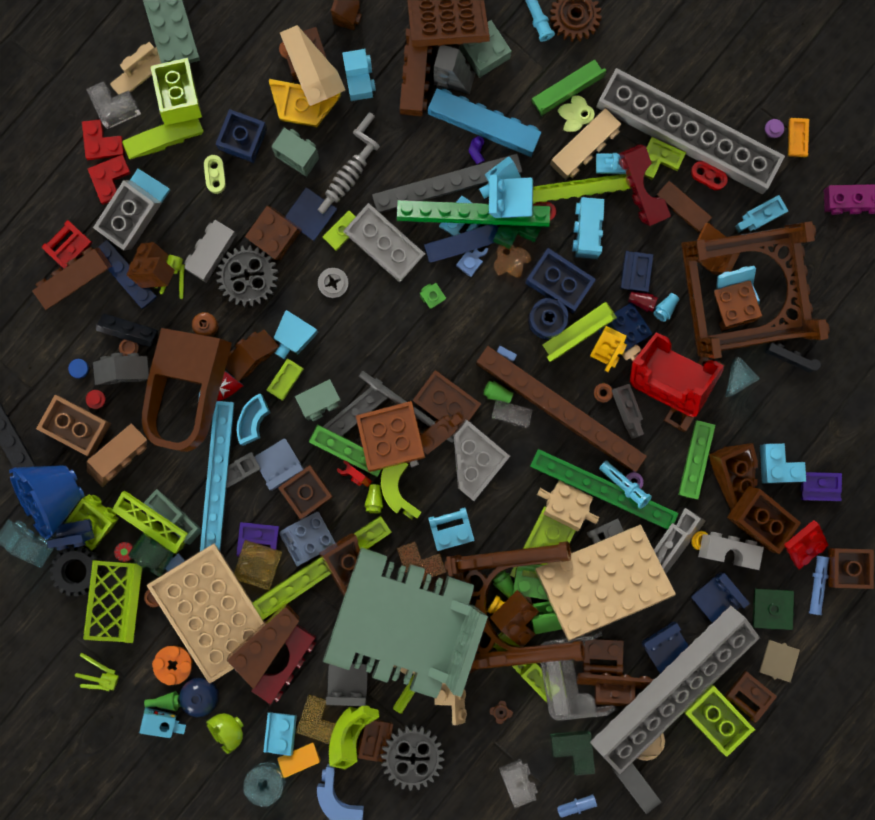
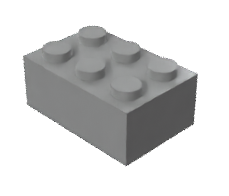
M123 180L93 228L121 249L131 250L162 202L133 181Z

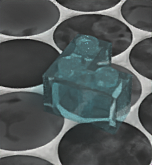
M8 519L0 531V544L11 555L42 568L54 549L48 548L47 541L49 539H45L41 535L39 537L35 536V533L26 528L27 525L19 520L13 522Z

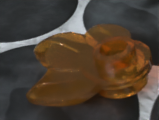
M500 245L497 249L498 258L494 262L496 273L500 276L507 271L510 275L520 278L523 271L522 263L531 261L530 254L525 249L514 248L512 245L511 249H508L510 254L504 255L503 250L508 248Z

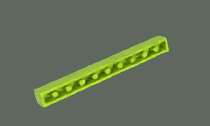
M627 174L534 186L533 204L540 201H556L560 198L569 199L574 196L581 197L582 195L590 196L595 193L615 192L616 190L625 191L630 189L625 179Z

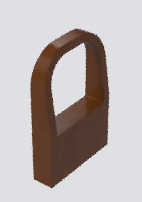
M161 328L148 376L142 411L143 430L150 442L160 447L188 452L197 448L204 441L210 429L232 343L220 338ZM167 378L202 385L194 429L185 441L179 443L161 438L156 427V419Z

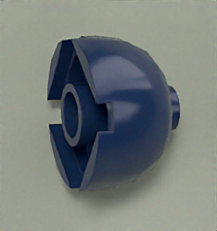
M206 678L191 679L185 683L180 691L179 703L182 710L193 717H204L210 714L218 704V689L213 682L209 683Z

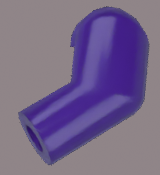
M481 136L472 139L468 150L476 165L482 164L485 161L480 153L484 144V139Z

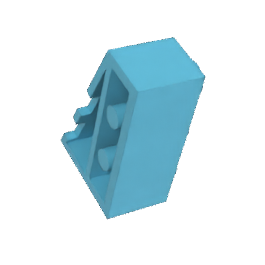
M581 197L580 202L576 203L575 214H578V221L574 223V233H577L576 240H573L572 251H575V257L598 259L602 252L600 244L601 237H603L604 199Z

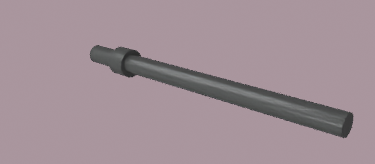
M364 371L358 376L371 385L370 388L375 391L378 390L396 404L407 402L384 386L383 382L378 378L374 379ZM414 407L417 419L429 427L435 423V421ZM451 435L447 440L453 443L454 436Z

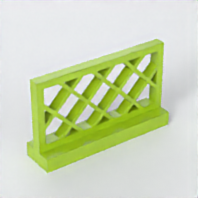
M93 560L84 640L133 643L142 572L141 564ZM98 565H105L109 570L102 578L97 574ZM119 567H127L126 575L120 580L114 572ZM112 574L117 583L109 589L103 581ZM102 584L107 591L98 598L95 594V588ZM121 585L124 589V594L117 599L112 591ZM110 594L115 602L106 608L101 600ZM99 603L105 611L96 618L92 610ZM118 604L122 610L121 615L115 619L109 611ZM108 614L113 622L104 628L99 620ZM97 623L102 631L96 636H89L90 628ZM116 624L119 628L118 637H111L107 631Z

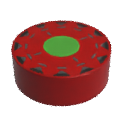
M128 542L119 543L114 550L115 557L122 562L130 561L135 555L134 546Z

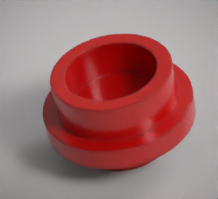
M92 390L86 396V403L90 408L99 409L105 404V395L99 390Z

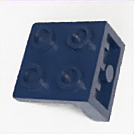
M632 303L616 311L614 314L617 318L606 325L626 335L624 343L627 346L624 352L652 335L651 330ZM605 326L598 330L600 334H602Z
M721 572L691 596L712 623L730 606L737 610L738 608H745L750 604L728 576Z
M671 622L641 641L642 646L660 674L681 652L689 647L680 633L679 625L675 622Z

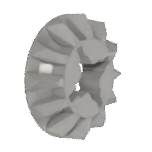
M328 268L319 276V290L324 296L330 298L340 297L347 290L348 278L342 270ZM329 276H331V278H333L334 281L340 280L336 284L337 290H335L333 286H328V284H330Z

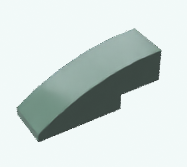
M158 489L144 502L145 505L187 532L188 535L184 540L185 543L190 545L201 534L202 529Z

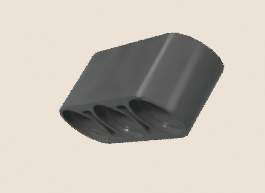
M633 763L621 774L612 767V770L646 814L662 803Z

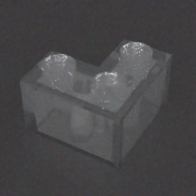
M104 81L86 89L106 129L141 114L129 90L112 97Z

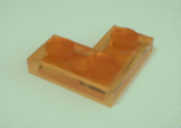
M415 542L397 548L402 565L406 567L405 573H407L409 564L425 569L423 580H425L427 574L433 577L446 572L440 554L421 560Z

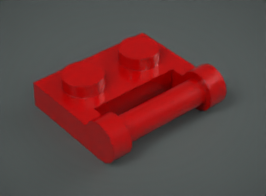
M69 220L64 223L65 226L47 244L44 243L41 246L64 269L68 267L67 262L75 257L78 259L82 252L92 245V242ZM72 231L73 234L54 252L53 248Z

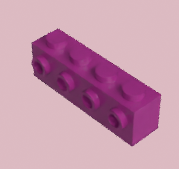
M829 185L824 189L825 212L839 215L843 212L860 214L862 211H869V214H875V185Z

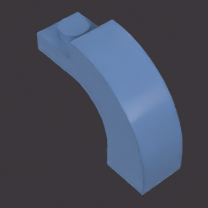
M327 764L326 769L322 770V781L325 784L318 783L317 797L321 809L330 820H363L364 806L348 805L337 797L334 790L335 767Z

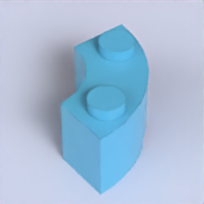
M258 394L250 399L243 407L239 416L237 437L242 446L260 438V423L265 416L270 414L262 394Z

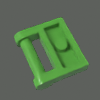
M535 564L517 567L512 594L518 590L527 597L549 600L538 578L522 576L523 570L536 572L535 569L543 565Z

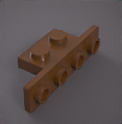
M582 672L577 675L576 684L595 686V704L628 706L635 699V689H645L654 679L648 676L633 678L630 675L612 676L609 673L594 675L591 672Z

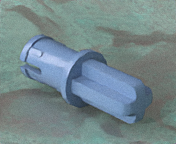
M592 794L578 800L575 798L572 802L558 806L557 810L560 817H565L574 813L581 814V811L597 807V803Z

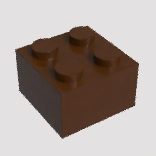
M266 206L245 237L275 260H281L302 229L273 207Z
M311 465L278 487L300 520L306 518L334 498Z
M828 548V557L830 558L828 562V587L874 589V550Z

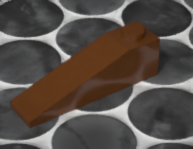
M752 443L724 447L709 454L713 472L731 511L749 486L754 488L757 486L755 473L756 468H758V460Z

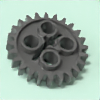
M249 245L248 250L241 246V251L239 252L234 248L235 254L233 255L227 252L229 258H222L225 264L218 265L222 271L216 272L221 277L216 280L217 283L223 284L219 287V290H226L223 296L228 297L230 295L229 302H233L236 299L235 304L237 306L243 302L244 308L247 307L248 303L254 307L256 301L262 305V298L268 301L266 295H273L271 288H277L273 282L279 281L278 277L274 276L279 273L278 270L272 269L276 266V263H270L272 257H266L267 253L264 251L260 254L259 247L253 251L251 245ZM253 262H260V267L258 269H251V264ZM235 265H241V270L238 273H233L232 268ZM246 273H249L251 275L249 277V280H246L244 278L246 277ZM233 277L239 278L235 279L234 281L231 280V278ZM257 280L263 281L261 288H254V283ZM243 283L244 289L237 292L235 290L236 285Z
M405 725L404 732L397 728L398 735L391 733L393 739H386L389 745L382 746V749L386 751V753L380 754L381 758L386 759L381 762L382 766H387L383 770L384 774L390 773L388 780L390 781L395 778L394 785L396 786L401 783V789L408 785L411 791L413 785H415L420 790V784L422 783L427 787L426 781L429 780L433 783L432 776H439L436 770L443 769L439 762L444 761V758L439 755L444 751L443 749H437L441 742H434L437 736L429 737L431 731L428 729L424 733L423 726L418 731L415 725L412 726V730H409L407 725ZM401 743H407L408 749L401 752L398 750ZM420 744H427L425 752H418ZM412 753H414L416 757H429V760L414 758L413 762H411L409 758L397 759L395 756L411 757ZM399 763H406L407 767L404 771L400 772L397 770ZM419 764H426L425 771L417 772L416 768Z

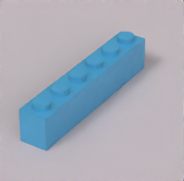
M436 89L428 107L429 115L532 157L541 135V131H538L537 127L521 124V121L516 118L509 119L497 110L490 111L483 104L471 103L466 97L454 96L447 89Z

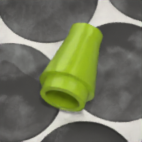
M369 485L364 505L367 513H381V509H383L381 485Z

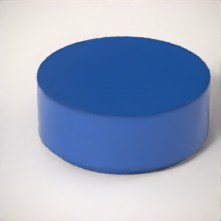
M75 359L69 364L68 370L73 377L80 379L87 376L89 366L84 360Z

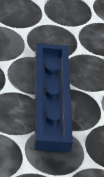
M108 240L99 246L112 265L108 269L109 272L142 309H145L158 298L150 288H141L126 275L130 265Z

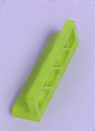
M603 303L563 330L561 334L544 343L543 347L549 354L547 356L548 360L551 362L615 320L617 317L608 303Z
M123 491L112 509L113 512L176 554L183 549L186 544L184 540L188 535L187 532L128 492ZM126 498L127 500H129L131 504L126 502L124 499ZM172 532H176V533H177L178 535H180L181 537L179 538L178 536H176V535L173 534Z

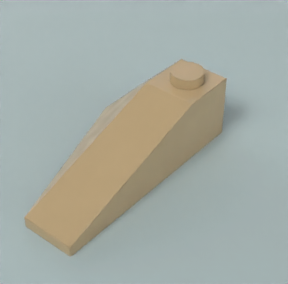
M298 25L280 32L310 106L345 91L338 71Z

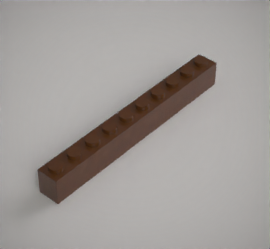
M487 346L477 360L476 365L632 473L639 469L647 457L489 346Z

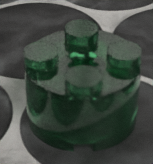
M144 532L128 554L129 557L135 560V563L143 568L148 567L157 576L163 573L175 553Z

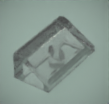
M496 400L491 418L528 428L533 410Z

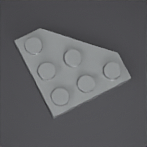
M465 419L459 429L453 434L458 489L475 501L510 456Z

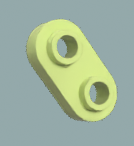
M210 155L204 161L206 186L210 192L219 194L226 187L224 163L219 156ZM212 164H218L216 169L211 168ZM215 182L220 183L218 187L213 186Z

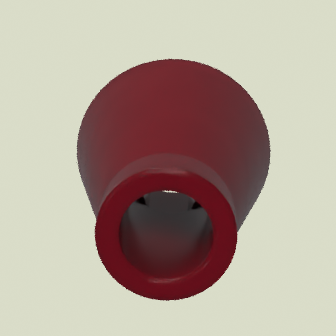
M632 291L628 302L633 303L646 312H653L658 297H655L654 294Z

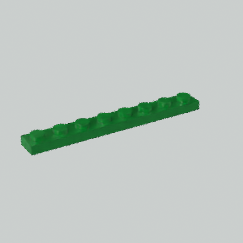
M398 200L397 221L549 227L550 206H533V215L531 217L494 218L489 214V204Z
M537 449L530 465L533 469L667 530L672 523H675L679 514L651 500L645 507L639 509L637 507L638 504L631 498H627L625 491L618 485Z

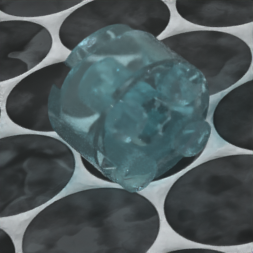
M264 762L254 766L244 780L245 796L250 802L258 806H270L275 803L285 788V778L280 767L271 762ZM264 780L267 781V786L265 788L262 787V782Z

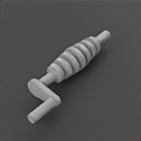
M369 112L357 129L353 131V134L366 143L367 146L360 155L352 157L354 161L349 160L347 162L348 166L344 165L341 168L343 171L339 170L337 172L338 177L333 179L335 184L331 183L329 186L332 191L327 190L325 192L327 198L317 209L320 213L324 214L332 202L337 203L340 200L338 196L343 197L345 195L344 191L348 192L350 190L349 186L353 187L355 185L354 180L357 181L359 178L358 174H361L363 171L361 167L365 168L367 164L365 159L373 149H379L380 146L374 140L363 134L375 118L372 113Z

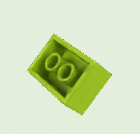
M188 58L150 66L164 125L201 118L200 105Z
M711 685L684 712L726 757L755 730L714 685Z

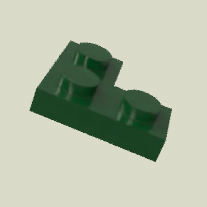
M500 225L493 242L508 249H511L517 235L535 242L542 226Z

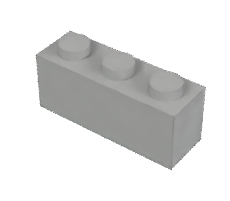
M217 220L208 224L205 229V236L197 241L195 245L196 250L187 257L184 263V268L206 283L237 236L233 230Z

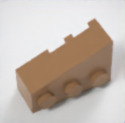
M130 424L87 460V472L103 488L122 468L128 466L136 455H140L146 450L147 439Z

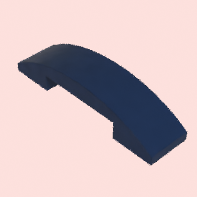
M487 224L424 244L429 263L495 243L493 240L498 231V226Z

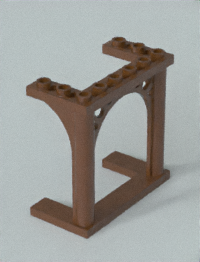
M812 221L784 225V228L706 241L702 239L681 243L698 356L713 359L721 358V351L799 337L815 340L829 339L830 328L826 319H812L811 316L813 307L809 302L810 287L806 281L808 271L806 265H804L803 257L805 256V250L801 243L815 241L816 228ZM769 246L774 247L773 252L769 251ZM786 246L788 254L785 258L780 259L778 251L781 247ZM746 251L760 252L774 259L783 270L787 282V296L779 314L767 324L759 327L708 336L697 261ZM788 260L790 268L786 267V261ZM793 297H795L794 302L796 305L791 304V299ZM792 308L797 312L795 320L787 317V309ZM783 318L785 322L779 324V320Z

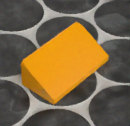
M314 742L294 750L291 756L283 755L277 758L284 778L321 761Z

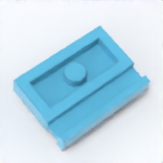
M268 712L263 752L287 756L293 755L297 715Z

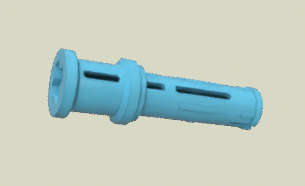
M525 0L534 19L533 26L540 35L539 40L543 42L551 39L555 32L551 30L548 23L549 19L543 14L538 1Z
M609 461L602 463L599 470L624 490L625 496L636 502L639 509L648 504L652 496L641 490L638 483H632L612 466Z

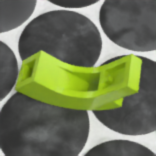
M403 463L384 468L381 475V489L389 507L396 513L403 508V514L410 519L413 517L418 518L422 512L405 501L398 489L399 479L408 467V464Z
M361 706L359 708L349 707L343 712L333 729L330 739V766L347 769L357 763L356 744L358 736L367 724L379 718V710L369 706Z

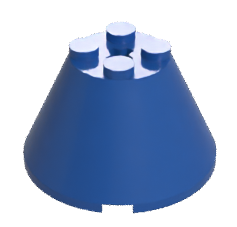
M66 465L14 467L9 470V473L13 472L10 480L22 508L27 516L32 515L35 521L33 526L45 539L52 537L81 498L85 496L81 487H78L75 482L77 480L75 472L73 470L69 471Z

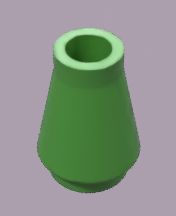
M488 381L483 395L487 396V399L510 403L513 392H510L495 381Z
M504 570L494 578L493 585L509 599L513 595L514 584L510 574Z

